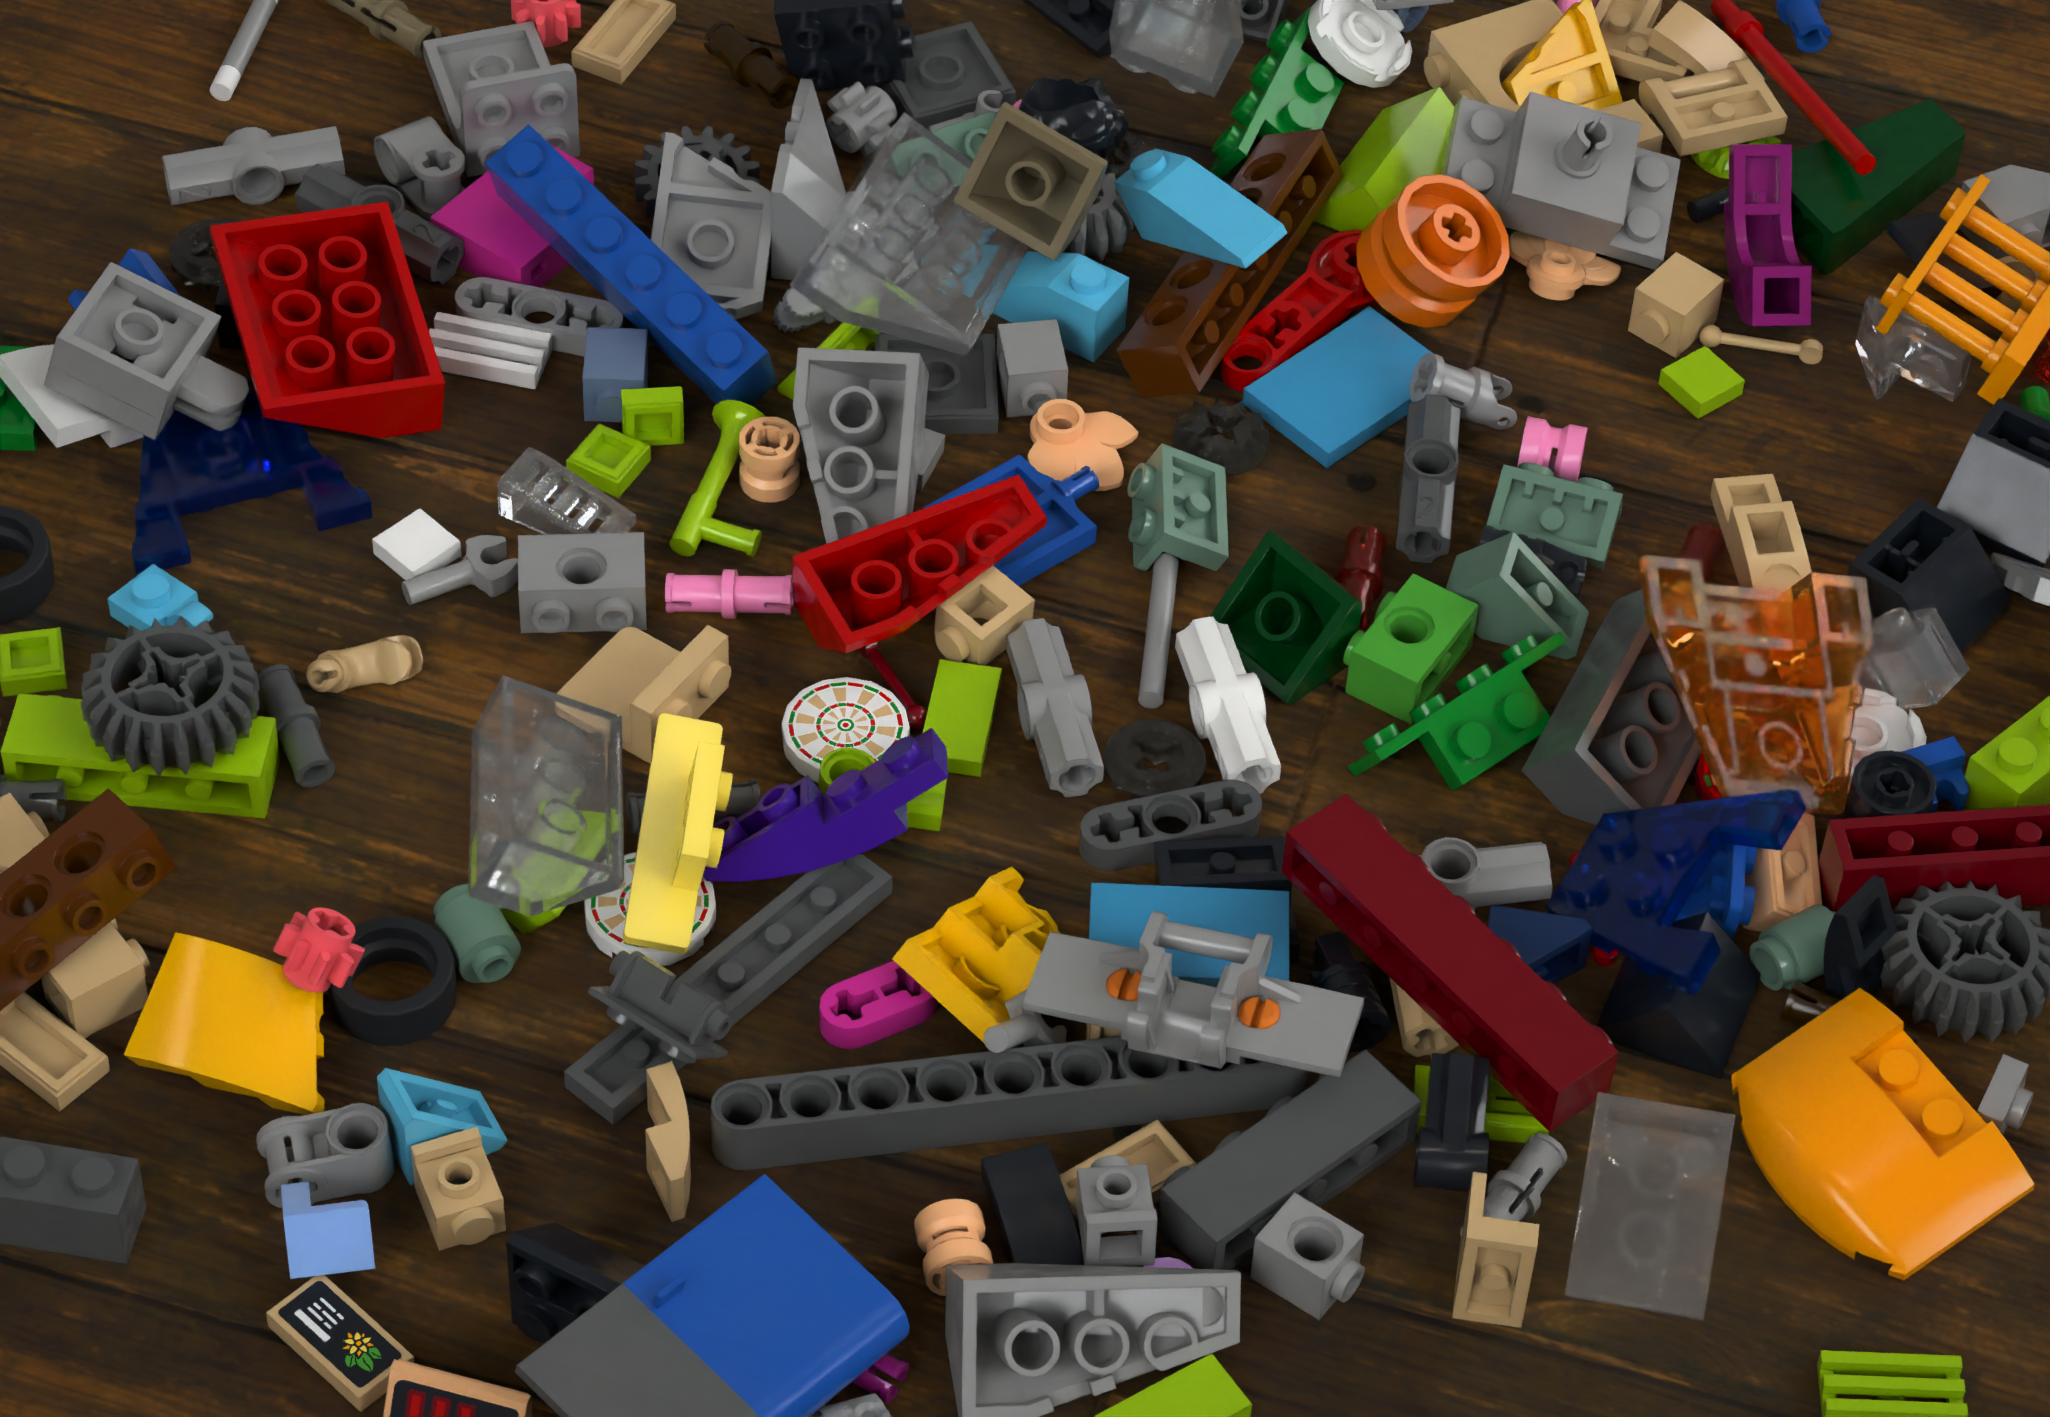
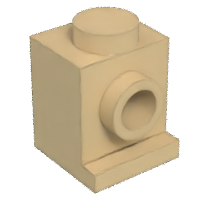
M991 566L936 607L934 634L938 649L949 661L961 662L965 659L970 664L987 665L1006 650L1007 634L1019 628L1023 621L1033 619L1035 599L995 566Z
M478 1127L410 1146L414 1187L439 1251L460 1244H476L484 1241L490 1235L506 1231L504 1199L483 1149L482 1137Z

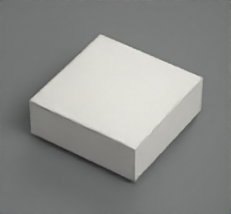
M420 508L372 539L373 554L404 580L444 568L461 557L460 541Z

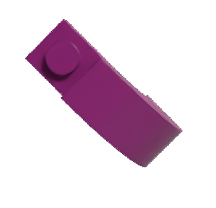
M1792 144L1729 145V202H1724L1727 268L1735 307L1741 320L1750 326L1811 325L1812 266L1800 262L1796 253L1792 230Z

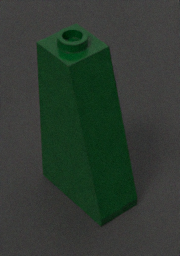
M1932 98L1850 130L1876 158V165L1868 174H1858L1827 139L1792 152L1791 215L1794 244L1823 276L1834 272L1886 231L1885 227L1891 221L1901 219L1956 175L1966 132Z

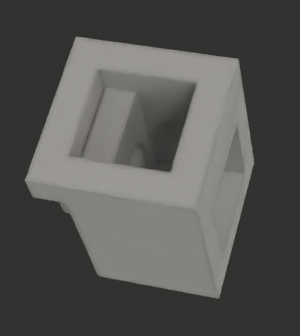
M1109 1155L1095 1160L1089 1168H1078L1076 1209L1084 1265L1123 1267L1155 1265L1157 1213L1153 1207L1147 1164L1130 1165L1129 1161L1121 1156ZM1136 1231V1235L1101 1237L1102 1232Z

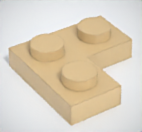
M1599 0L1594 11L1615 75L1639 82L1660 77L1665 82L1690 75L1691 70L1647 45L1653 31L1652 26L1661 10L1662 0Z

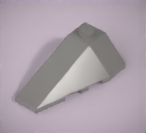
M801 78L792 105L791 122H787L785 129L786 142L780 145L771 189V278L806 281L810 274L856 256L859 235L858 227L848 226L849 202L812 79Z
M798 347L793 410L807 458L806 463L811 482L813 483L826 543L913 513L924 436L929 372L920 353Z
M1025 1263L946 1265L945 1336L958 1417H1040L1053 1412V1407L1088 1394L1097 1396L1115 1389V1384L1156 1369L1164 1371L1240 1343L1241 1272L1238 1270Z

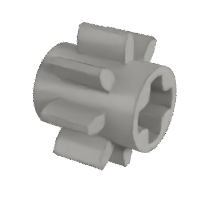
M857 81L850 88L845 87L827 102L830 109L835 112L827 120L828 133L836 145L846 152L854 153L860 150L862 155L867 157L874 150L879 151L897 135L888 126L897 117L896 107L889 95L879 87L868 86L864 89L862 84Z

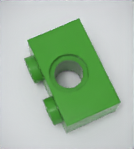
M1412 574L1397 594L1390 591L1383 598L1376 612L1375 620L1366 632L1358 630L1351 638L1343 658V663L1349 666L1345 693L1412 724L1413 720L1408 712L1432 698L1471 649L1479 605L1418 575Z

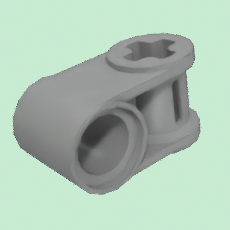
M432 117L421 118L375 137V156L384 176L390 183L400 189L417 208L419 214L426 219L431 220L430 217L465 190L461 185L460 176L465 170V156L443 133L441 127Z
M356 1103L304 1116L281 1117L268 1122L257 1133V1150L262 1157L266 1158L269 1176L265 1180V1195L269 1203L278 1208H282L281 1185L291 1184L293 1178H299V1183L309 1181L312 1205L315 1202L353 1194L372 1193L389 1183L395 1173V1158L388 1122L383 1112L369 1104ZM290 1137L291 1147H285L284 1138Z

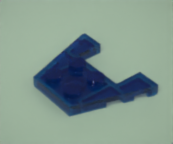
M256 392L247 394L239 421L233 427L223 431H217L179 411H175L155 440L143 435L139 474L141 482L139 502L136 504L135 514L136 536L135 542L132 544L134 571L137 576L152 564L165 570L192 563L189 544L179 520L180 516L197 512H208L217 507L254 498H265L278 492L300 487L303 490L318 531L373 518L371 500L369 495L360 486L355 489L343 477L342 467L330 455L323 457L309 443L308 433L299 424L264 418Z
M1786 789L1603 814L1547 903L1546 909L1549 914L1585 919L1593 927L1590 944L1609 954L1615 949L1632 958L1638 969L1652 976L1660 972L1671 978L1677 989L1687 994L1696 995L1722 950L1713 932L1671 927L1721 844L1781 851L1805 812L1806 806L1799 790Z

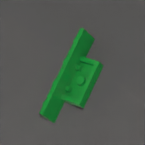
M1310 7L1293 23L1288 19L1283 20L1268 38L1266 46L1271 49L1270 54H1266L1250 73L1248 81L1253 84L1252 89H1248L1234 105L1230 112V116L1235 119L1234 124H1231L1224 130L1212 147L1211 151L1217 157L1209 172L1219 179H1222L1247 156L1257 135L1262 138L1264 135L1322 129L1344 82L1301 49L1310 31L1308 26Z
M1558 632L1538 644L1533 634L1511 646L1501 653L1502 658L1506 662V665L1493 673L1488 664L1485 663L1455 682L1461 694L1449 702H1446L1440 692L1408 712L1414 721V724L1400 732L1393 722L1363 741L1362 744L1368 754L1348 766L1349 770L1355 777L1418 738L1451 791L1463 786L1542 734L1550 716L1521 671L1566 643L1561 632Z

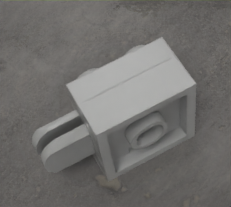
M110 262L56 337L44 386L153 440L157 438L175 410L217 431L233 427L239 421L249 390L247 379L244 376L209 360L221 319L220 315L113 262ZM125 359L132 360V361H134V363L132 364V363L126 361Z

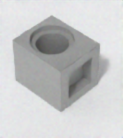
M1057 319L998 324L996 370L1006 417L1035 415L1045 402L1054 399H1067L1068 366Z
M1294 1192L1255 1237L1250 1278L1320 1320L1336 1300L1345 1303L1360 1285L1365 1273V1267L1360 1264L1364 1234ZM1310 1258V1259H1316V1260H1319V1261H1311V1260H1307V1259Z

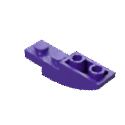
M930 728L916 738L907 736L899 739L884 752L881 759L860 772L858 770H850L843 773L831 783L825 793L819 790L809 775L792 785L784 783L772 788L760 799L758 805L736 819L732 816L726 817L713 825L714 828L724 829L723 845L717 869L705 867L703 877L706 881L741 882L772 879L808 872L847 860L908 830L907 802L948 778L946 746L935 731Z

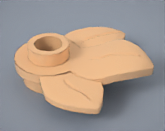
M1520 231L1513 232L1509 239V254L1514 260L1527 267L1526 273L1530 278V289L1537 295L1550 300H1568L1575 295L1576 289L1582 285L1606 286L1615 282L1620 275L1621 267L1618 264L1597 257L1596 253Z
M1067 399L1050 400L1041 405L1031 420L1030 437L1034 445L1028 453L1027 461L1038 472L1059 481L1081 470L1082 467L1089 466L1090 471L1093 470L1099 480V488L1095 491L1115 489L1122 485L1124 478V467L1116 449L1123 448L1132 443L1138 437V431L1127 420L1107 411L1084 413L1083 409L1073 401Z

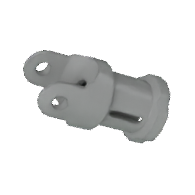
M1434 353L1423 355L1415 366L1409 385V396L1412 402L1420 401L1426 394L1447 396L1453 406L1461 409L1460 419L1499 430L1510 428L1517 421V413L1514 409L1497 403V400L1505 399L1511 394L1512 384L1509 380L1477 367L1464 370L1446 364L1442 356ZM1495 386H1501V387H1502V388L1499 389V390H1494V389H1493ZM1501 418H1508L1505 421H1499Z

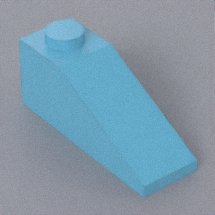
M1155 148L1136 157L1132 161L1130 169L1113 182L1141 238L1246 269L1287 234L1283 223L1187 156Z
M978 249L946 281V291L1011 323L1057 319L1063 348L1093 363L1126 328L1129 277L1079 253H1062L1056 261H1053L1038 251Z

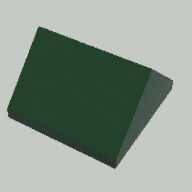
M1268 530L1209 617L1214 616L1217 622L1228 624L1244 669L1248 673L1254 672L1261 684L1284 703L1292 705L1348 667V665L1343 663L1344 653L1351 638L1359 630L1363 602L1279 534Z

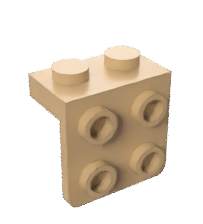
M707 625L680 652L638 628H622L556 693V710L565 717L642 760L651 763L656 726L660 714L667 713L698 719L729 687L731 667L729 666L728 635Z

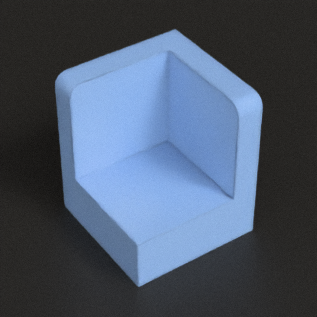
M309 1181L281 1185L290 1279L375 1269L369 1206L366 1201L358 1200L312 1206Z

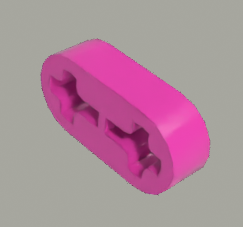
M891 961L838 982L826 989L820 999L819 1028L822 1036L829 1044L843 1049L860 1048L930 1019L938 1008V1001L895 961ZM906 986L912 993L920 991V995L912 997L908 991H898V988ZM847 1010L852 1016L861 1015V1018L852 1021L847 1014L838 1015V1012Z

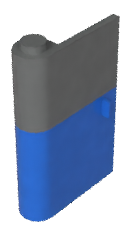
M764 1174L517 1364L515 1373L560 1417H810L909 1335L910 1325L905 1311L892 1293Z

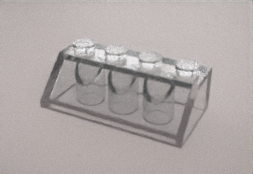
M502 675L472 731L468 896L491 903L497 908H506L533 916L618 890L624 881L622 716Z

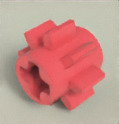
M511 0L512 20L516 21V24L533 21L543 47H554L568 41V27L581 28V5L576 3V0Z
M318 907L311 909L307 917L300 912H295L290 924L285 923L273 948V952L287 957L282 971L292 984L309 992H324L330 987L331 983L338 988H343L348 976H353L365 949L351 943L356 929L347 917L332 909Z

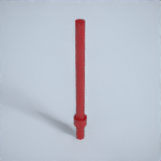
M1713 0L1711 11L1724 25V32L1743 51H1747L1858 174L1865 175L1870 173L1876 165V158L1766 39L1764 28L1750 12L1741 11L1732 0Z

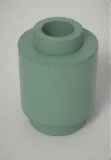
M473 884L459 885L446 891L436 901L433 908L435 916L434 929L447 939L455 958V966L461 977L472 983H491L502 979L512 970L519 958L521 945L492 895L481 891L478 886Z
M1815 904L1763 930L1759 935V940L1751 945L1749 953L1751 963L1761 973V982L1771 990L1776 991L1781 988L1792 990L1796 980L1806 984L1823 975L1825 939L1829 925L1836 912L1830 911L1823 905Z

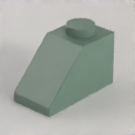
M1511 532L1456 556L1446 589L1479 605L1474 633L1480 639L1513 646L1533 634L1538 644L1556 633L1561 632L1566 643L1547 655L1565 660L1576 656L1589 611L1515 532Z

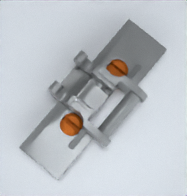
M1152 911L1140 938L1139 949L1050 932L1026 991L1023 1009L1120 1030L1121 1039L1128 1042V1049L1222 1068L1226 1062L1240 1065L1242 1057L1340 1077L1364 1006V998L1265 976L1272 952V935L1257 933L1254 939L1168 921L1167 913ZM1165 948L1231 961L1230 966H1224L1217 987L1179 980V977L1172 976V954L1166 953Z

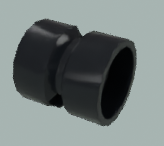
M1890 750L1877 751L1865 756L1854 768L1842 819L1930 813L1937 788L1934 775L1924 762L1907 753Z

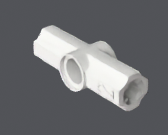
M1214 616L1192 620L1187 628L1176 633L1175 649L1190 687L1189 704L1195 731L1200 739H1209L1223 780L1246 782L1261 794L1270 784L1280 780L1281 764L1266 727V706L1261 683L1254 672L1246 674L1228 624L1217 622Z

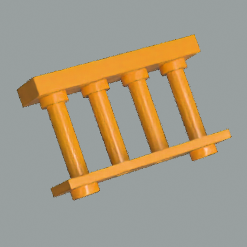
M1981 174L1968 193L1959 187L1956 189L1939 215L1947 224L1910 277L1907 278L1898 272L1879 301L1888 310L1879 322L1876 330L1886 335L1902 311L1912 316L1983 362L1980 368L1988 372L1989 376L1977 395L1994 405L1999 398H2004L2050 328V252L1975 205L1991 181ZM1961 225L1965 226L2039 273L2040 277L2036 283H2033L1956 234ZM1942 253L2022 303L2017 312H2014L1936 261ZM1922 282L1926 283L2001 331V336L1997 342L1916 290Z

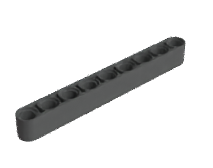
M1117 1036L1012 1048L1000 1053L986 1051L742 1079L724 1084L717 1089L712 1097V1151L715 1158L723 1166L734 1170H753L1152 1123L1157 1119L1159 1122L1266 1110L1271 1109L1275 1103L1285 1097L1295 1098L1305 1091L1308 1086L1309 1071L1242 1057L1240 1065L1226 1062L1222 1068H1216L1128 1049L1127 1040Z

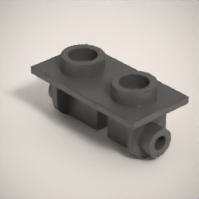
M624 950L619 952L612 960L609 968L610 974L615 976L611 986L590 987L587 992L608 1005L606 1014L612 1020L634 1030L645 1028L661 1038L659 1047L662 1051L680 1061L694 1064L697 1059L723 1058L728 1053L727 1050L713 1042L714 1039H723L732 1026L733 1018L726 1013V1005L688 982L680 983L673 1000L670 1001L666 996L677 975L639 951L631 954Z

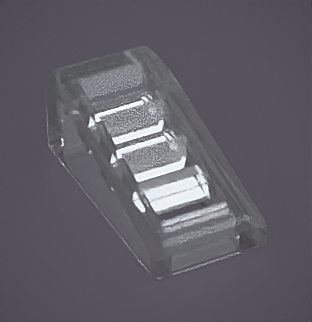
M528 447L500 478L497 485L499 515L543 535L593 534L587 528L596 518L604 522L594 533H628L636 524L635 513L551 457L531 447ZM550 498L556 499L552 505L547 502ZM574 508L580 510L573 519L568 516Z

